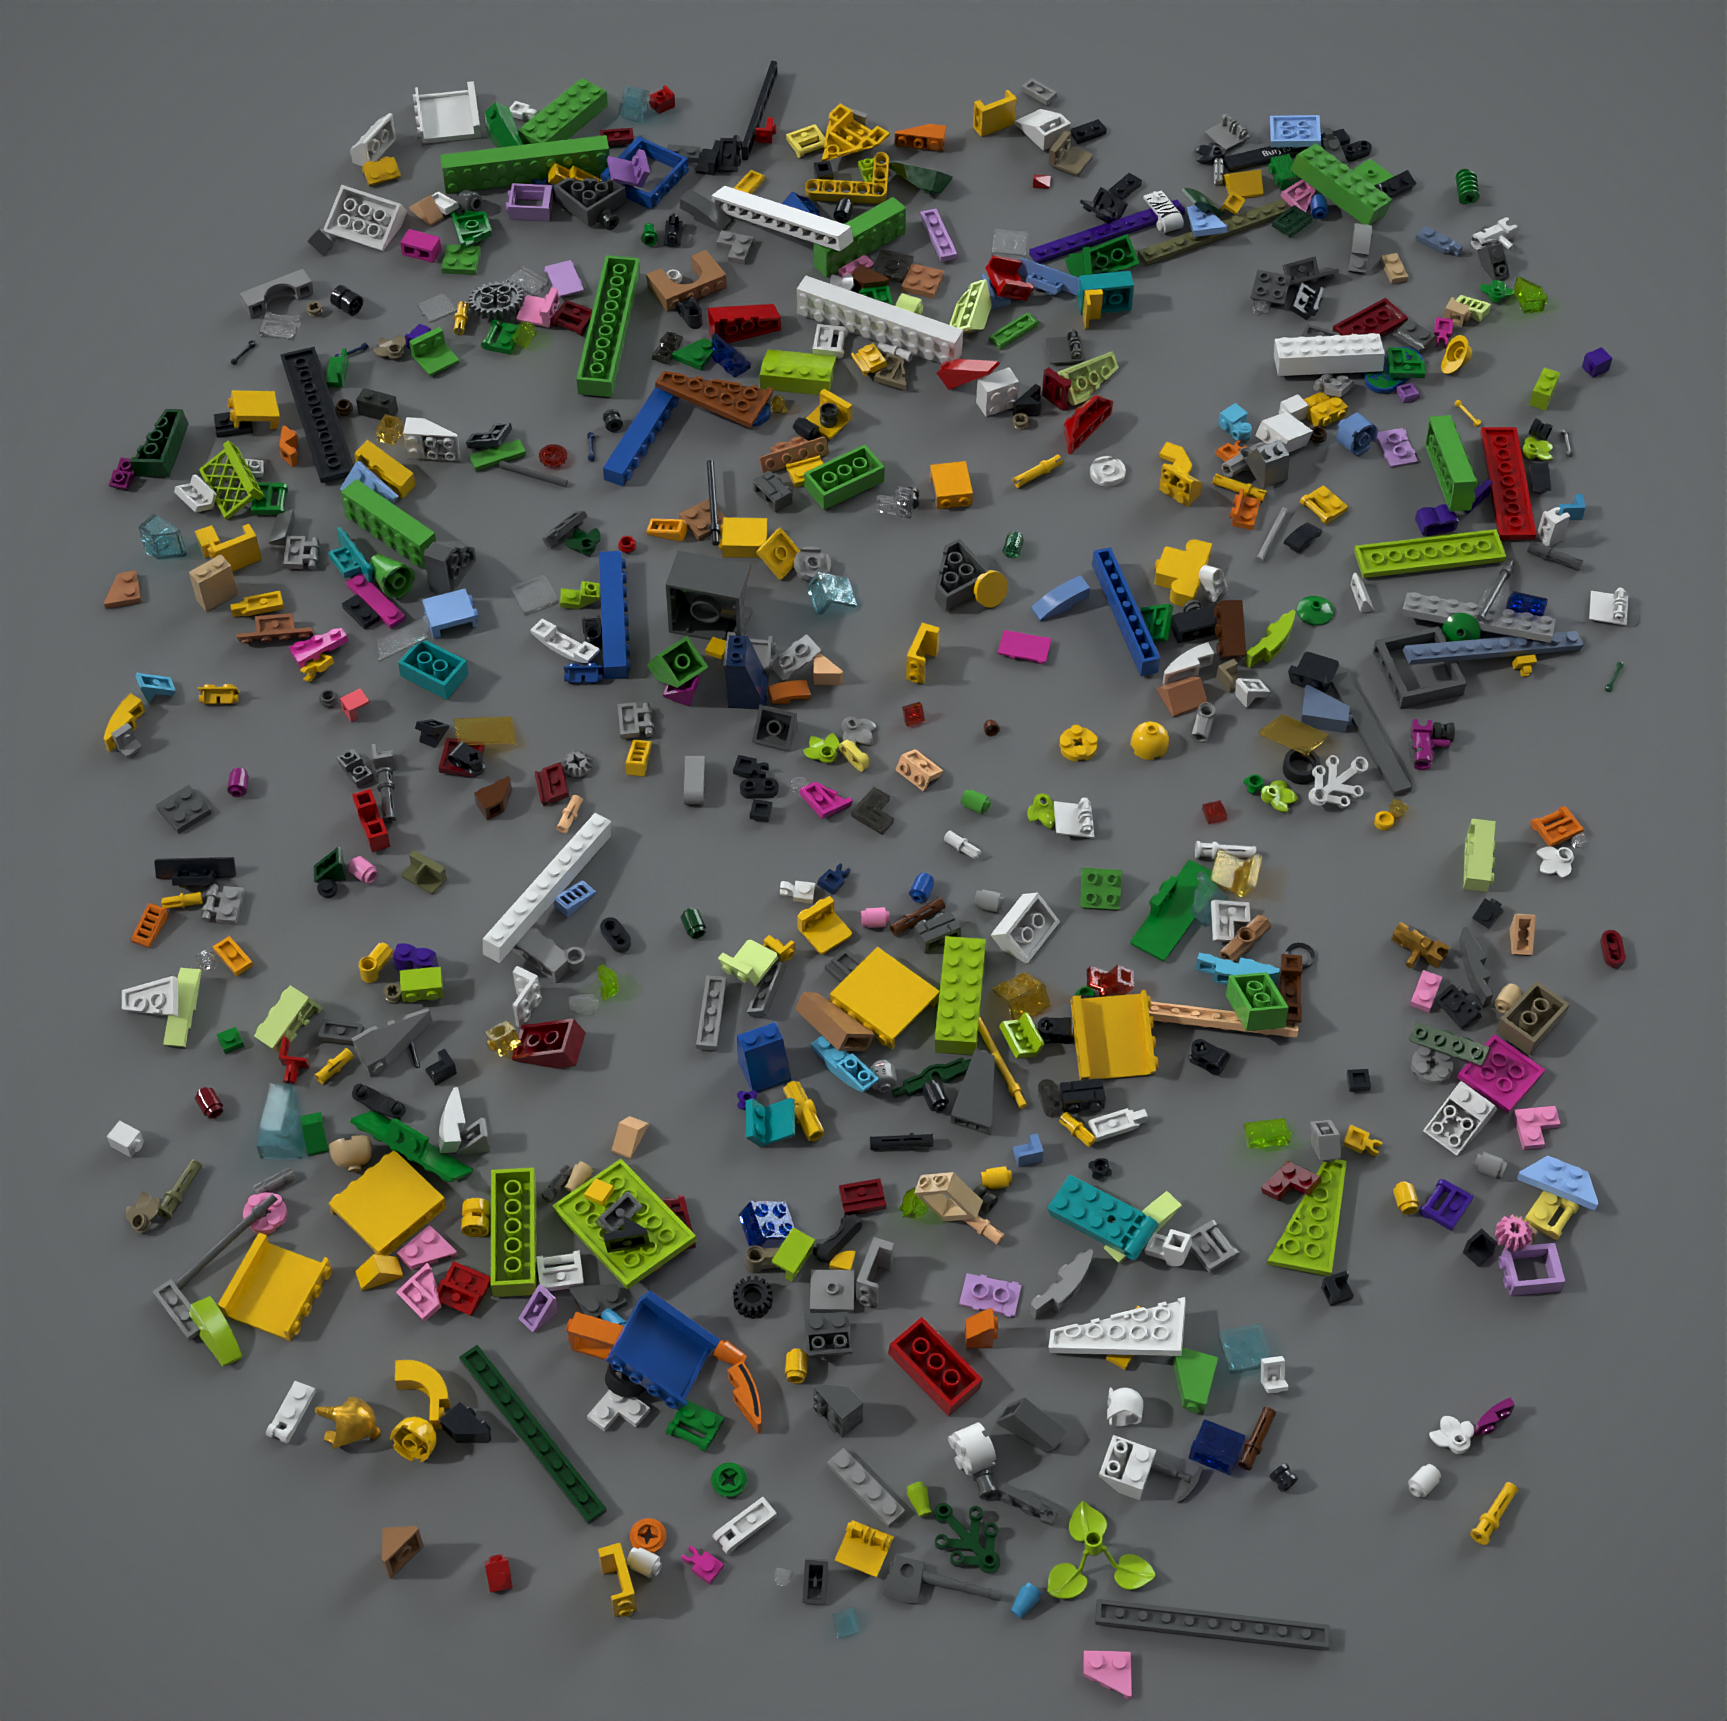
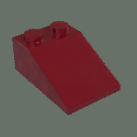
M574 1018L522 1025L512 1060L553 1068L574 1067L577 1064L586 1032Z

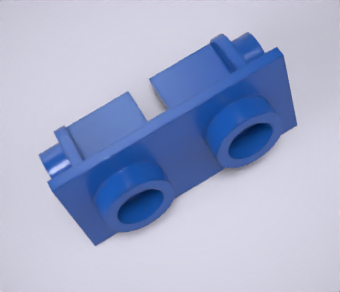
M571 663L568 666H564L565 673H568L564 674V682L582 683V676H585V683H599V681H602V673H599L603 672L602 665L598 666L597 663H588L587 666Z

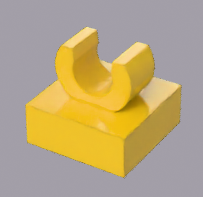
M1536 656L1516 657L1512 662L1513 670L1520 669L1521 677L1529 676V673H1532V666L1537 662Z

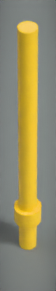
M980 1017L978 1031L990 1053L995 1056V1063L1008 1085L1007 1090L1011 1097H1014L1019 1108L1023 1109L1027 1106V1103L1021 1094L1022 1089L1018 1083H1015Z

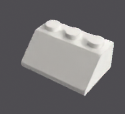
M391 113L379 119L351 148L352 163L363 166L368 161L376 162L394 143L396 134Z
M1039 893L1022 894L992 932L991 937L1001 950L1024 963H1029L1060 921Z

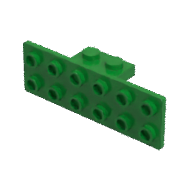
M1188 860L1177 877L1171 875L1167 881L1164 880L1159 888V893L1152 896L1149 905H1151L1150 914L1130 940V945L1165 962L1222 882L1223 877L1192 860Z
M372 1110L355 1116L350 1120V1123L355 1125L358 1130L369 1133L375 1140L384 1142L393 1151L404 1154L408 1160L421 1164L425 1170L436 1173L446 1182H454L473 1172L472 1168L447 1153H440V1149L428 1143L430 1138L396 1118L389 1120Z

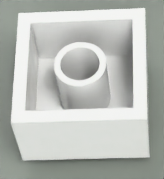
M1006 368L978 378L976 403L985 417L1013 408L1014 402L1018 400L1019 381L1012 370Z

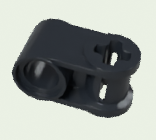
M689 297V300L681 303L676 302L677 312L688 327L698 329L703 325L702 309L693 297Z
M600 615L597 618L585 619V617H582L585 641L600 649L602 647Z
M459 742L447 756L452 765L472 775H481L485 771L482 753L464 742Z
M1044 1017L1039 1020L1038 1032L1044 1043L1071 1044L1075 1042L1072 1018Z
M1197 1039L1192 1042L1188 1058L1192 1064L1218 1076L1230 1060V1055L1224 1049L1218 1048L1203 1039Z

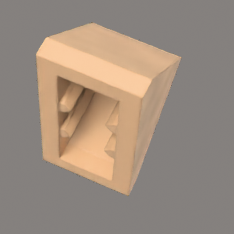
M431 195L409 207L413 213L430 227L444 219Z
M822 654L814 658V685L843 684V671Z
M1514 915L1509 929L1512 954L1533 955L1536 915Z
M631 1116L619 1122L612 1152L631 1159L649 1123Z

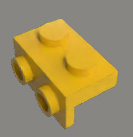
M386 156L381 158L380 161H368L362 166V173L365 174L369 186L401 177L395 157L390 158Z

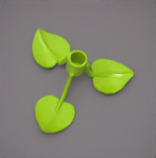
M1082 1501L1074 1510L1069 1522L1071 1537L1078 1542L1084 1541L1085 1550L1083 1551L1080 1566L1077 1570L1070 1563L1056 1565L1049 1574L1047 1592L1049 1595L1059 1599H1071L1082 1594L1087 1586V1578L1080 1573L1083 1571L1087 1556H1097L1101 1552H1104L1111 1565L1117 1569L1114 1578L1116 1583L1123 1589L1136 1590L1154 1580L1155 1572L1144 1559L1133 1554L1121 1556L1119 1565L1116 1564L1109 1554L1107 1547L1103 1545L1102 1536L1107 1530L1106 1519L1099 1511L1089 1506L1085 1501Z

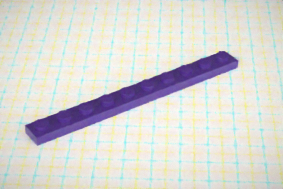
M1177 199L1171 201L1180 214L1185 215V208ZM1150 208L1029 249V255L1034 262L1041 264L1082 250L1083 247H1091L1156 225L1158 216Z

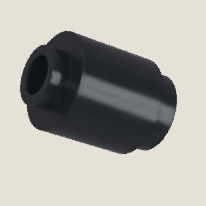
M842 198L837 202L833 214L837 222L846 223L849 221L853 210L852 201Z
M799 417L793 424L795 433L807 441L819 437V426L808 419Z
M936 1080L926 1082L922 1086V1095L930 1110L936 1112L945 1110L949 1100L941 1084L937 1083Z

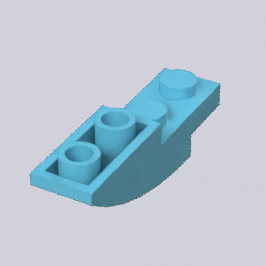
M1200 952L1195 970L1214 975L1212 982L1223 985L1228 984L1230 975L1267 972L1273 983H1277L1280 971L1279 968L1258 963L1252 959L1240 958L1238 964L1231 960L1220 959L1211 954Z
M824 1036L811 1043V1049L824 1061L825 1067L850 1087L860 1092H865L879 1082V1078L853 1053L849 1055L846 1051H838Z

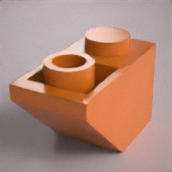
M988 1308L966 1319V1349L993 1348V1339H997L998 1317L993 1316V1308Z

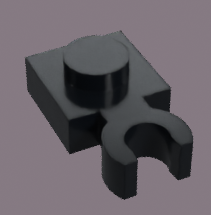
M738 755L733 768V774L752 778L753 774H755L759 778H766V772L761 770L768 771L769 764L765 762L757 764L756 758Z

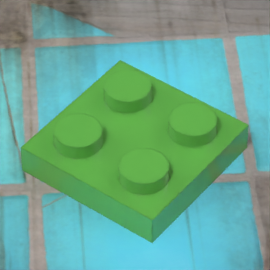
M447 244L442 264V273L476 275L481 247L469 246L461 249L460 245Z

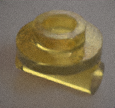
M777 395L771 400L770 408L772 412H782V414L788 412L782 396Z
M1396 798L1392 800V804L1389 803L1388 805L1390 808L1389 812L1397 818L1399 816L1404 817V812L1409 809L1407 804Z

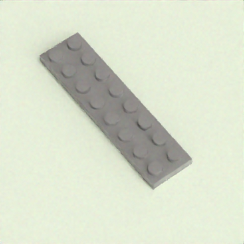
M1412 592L1406 595L1401 616L1445 623L1451 615L1462 612L1472 615L1477 620V615L1482 606L1472 602L1463 603L1455 599L1446 600L1437 596H1424ZM1491 606L1482 622L1478 621L1480 630L1551 643L1556 619H1552L1549 616H1535L1527 612L1518 613L1510 609H1496Z

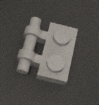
M1324 374L1315 381L1313 388L1316 391H1324L1326 395L1341 398L1354 387V380L1349 379L1347 376H1338L1335 379L1332 374Z
M287 536L283 563L284 569H303L304 563H308V568L315 570L319 560L317 553L320 551L319 539L313 537L312 542H307L306 536Z
M636 702L617 704L621 739L640 737L639 731H644L646 737L653 736L654 723L651 719L653 717V710L650 708L649 703H644L642 705L643 708H637ZM638 717L644 718V721L638 722Z
M211 885L210 890L206 893V905L202 908V920L208 922L211 916L216 917L217 924L237 925L245 894L244 888L224 886L221 893L217 892L218 885ZM215 901L220 902L219 907H213Z

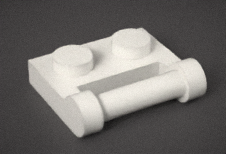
M817 324L813 354L837 356V359L843 358L844 341L848 335V329L843 326ZM834 334L838 335L837 347H832Z
M580 1250L573 1251L571 1254L544 1258L543 1256H536L539 1283L549 1292L569 1289L571 1286H584ZM570 1262H574V1263H575V1264H572V1265H565V1266L552 1267V1268H545V1267H544V1266H549V1265H556V1264H563V1263H570Z

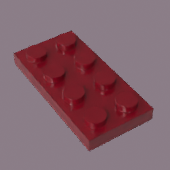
M1384 298L1335 324L1332 331L1340 333V336L1374 333L1382 337L1402 326L1408 321V317L1387 298Z

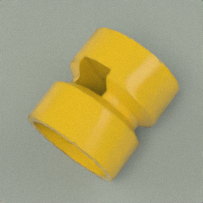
M482 1198L465 1200L462 1204L461 1233L468 1237L486 1236L489 1233L490 1202Z

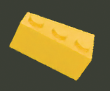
M369 440L354 453L356 462L361 461L392 489L399 498L403 499L416 486L413 472Z

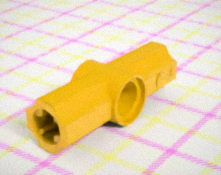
M789 1082L783 1087V1092L787 1099L793 1098L795 1100V1122L800 1124L808 1141H817L824 1135V1129L817 1117L814 1103L811 1099L807 1098L800 1082Z

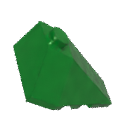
M495 102L484 112L485 127L490 140L497 148L523 145L510 108Z
M1128 234L1090 249L1092 273L1125 271L1140 265ZM1068 257L1064 260L1070 273V263Z

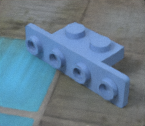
M1025 258L1019 259L1022 264L1018 269V273L1020 276L1026 277L1025 283H1031L1034 289L1045 290L1050 295L1058 294L1061 291L1078 295V277Z

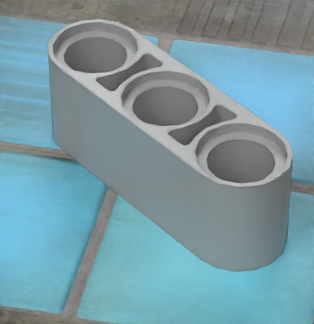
M685 756L684 804H704L705 756Z

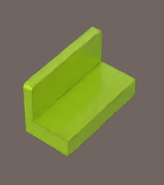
M795 1228L791 1229L772 1259V1264L786 1271L785 1279L793 1282L812 1252L815 1239Z

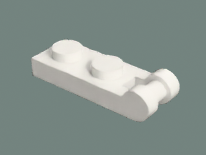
M294 1381L273 1422L268 1426L266 1436L270 1438L277 1437L281 1442L287 1444L315 1395V1388ZM281 1425H283V1426L286 1427V1429H284V1430L279 1429V1428H280Z
M761 1497L718 1529L712 1537L717 1543H721L723 1551L728 1555L737 1546L775 1519L777 1513L765 1498ZM730 1532L735 1536L731 1540L727 1537Z

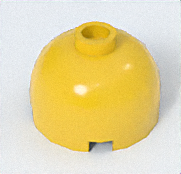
M1152 721L1138 725L1132 733L1130 743L1135 755L1145 760H1154L1155 757L1159 756L1160 758L1163 757L1168 751L1169 736L1166 729L1161 724Z
M415 1416L405 1418L399 1422L390 1435V1440L393 1438L395 1443L393 1445L395 1451L409 1461H414V1458L421 1459L420 1462H424L432 1454L437 1443L436 1431L427 1420Z

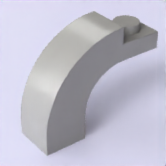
M1354 224L1348 269L1350 272H1366L1372 225Z

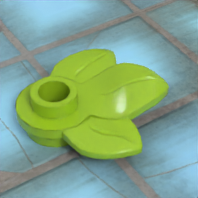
M1535 437L1525 439L1522 453L1526 458L1535 459L1538 457L1545 461L1553 460V457L1549 454L1553 449L1551 443L1544 440L1538 441Z
M833 733L829 734L825 740L810 736L809 748L804 749L803 752L806 757L812 760L832 763L837 758L836 750L839 747V740Z
M1281 780L1273 781L1270 786H1264L1261 790V799L1267 804H1272L1274 809L1284 813L1288 812L1287 804L1297 802L1298 796L1291 789H1287V782Z
M1040 793L1034 797L1033 805L1027 811L1029 821L1033 822L1039 819L1048 829L1053 827L1055 823L1054 801H1052L1050 796Z

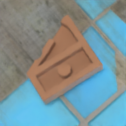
M136 570L117 574L104 601L106 609L142 602Z

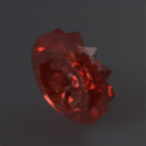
M557 444L547 445L539 452L540 463H543L545 467L548 465L551 468L553 466L559 467L560 464H565V460L568 459L566 449ZM553 453H555L556 456L554 459H551Z

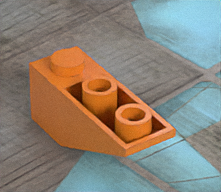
M926 124L895 131L894 146L943 151L946 140V125Z

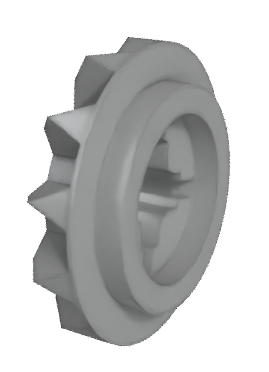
M572 750L570 754H565V758L562 759L564 772L572 777L586 775L593 766L592 758L589 757L588 753H583L581 750L579 752ZM575 760L580 762L579 767L574 763Z

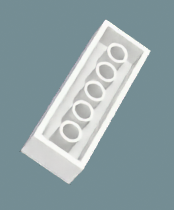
M1379 334L1283 337L1275 339L1274 360L1278 376L1383 371L1385 353Z

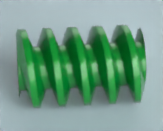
M1469 169L1459 170L1455 177L1459 203L1463 205L1475 203L1480 197L1477 175Z

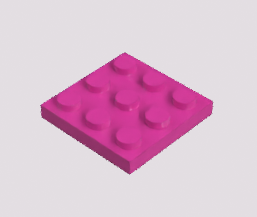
M1494 1034L1485 1044L1491 1051L1484 1065L1481 1067L1468 1062L1458 1073L1457 1078L1509 1114L1541 1078L1545 1069Z

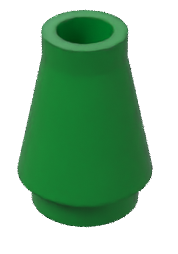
M652 223L644 225L641 240L646 246H653L658 241V236Z

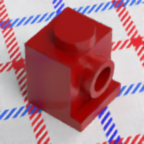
M666 85L663 86V89L649 95V105L658 114L675 107V94Z

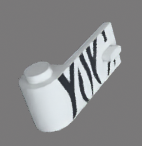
M1154 191L1143 196V199L1158 216L1156 225L1159 231L1167 233L1183 228L1182 215L1162 191Z

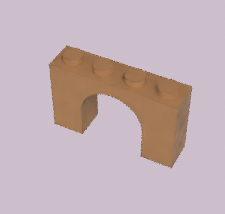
M707 250L691 256L692 269L699 276V279L691 284L673 282L662 268L646 274L647 287L667 312L676 309V302H684L689 300V297L697 300L727 287L725 272Z

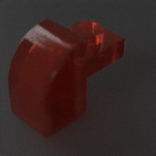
M1116 965L1109 972L1090 966L1087 969V987L1098 990L1099 997L1126 995L1134 989V971L1120 965Z

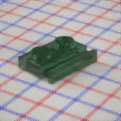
M1293 205L1272 221V227L1284 235H1289L1288 237L1291 238L1309 225L1313 217L1307 216L1305 211Z

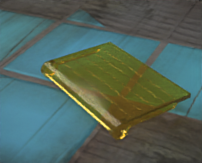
M1284 714L1259 731L1260 736L1268 737L1303 753L1306 757L1310 754V751L1329 737V734Z
M511 716L454 718L457 744L464 742L467 745L507 743L516 745Z

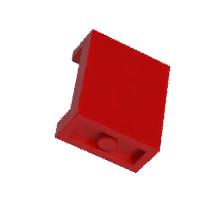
M992 256L985 269L998 296L1027 301L1034 290L1033 285L1023 282L1018 273V269L1022 264L1020 260Z

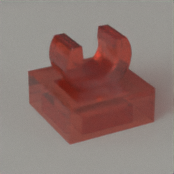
M921 702L902 706L906 726L925 722Z
M1221 800L1202 805V810L1208 824L1227 820V813Z

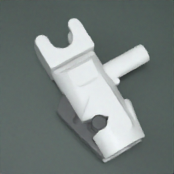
M1506 217L1499 220L1497 225L1492 227L1484 226L1472 235L1471 245L1474 249L1478 250L1479 248L1500 242L1510 251L1514 245L1508 240L1516 235L1517 225H1506L1509 221V218Z

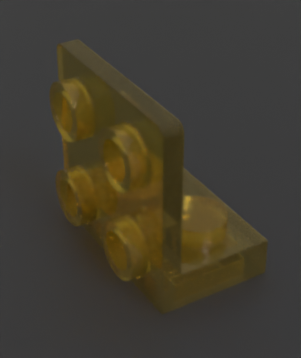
M1219 849L1216 852L1209 881L1244 898L1255 888L1263 856L1255 853L1250 859L1247 858L1246 861H1243Z
M1027 972L1020 973L1015 978L1003 981L998 986L992 988L996 995L1008 1003L1012 1020H1019L1023 1013H1028L1032 1016L1051 1007L1046 986Z

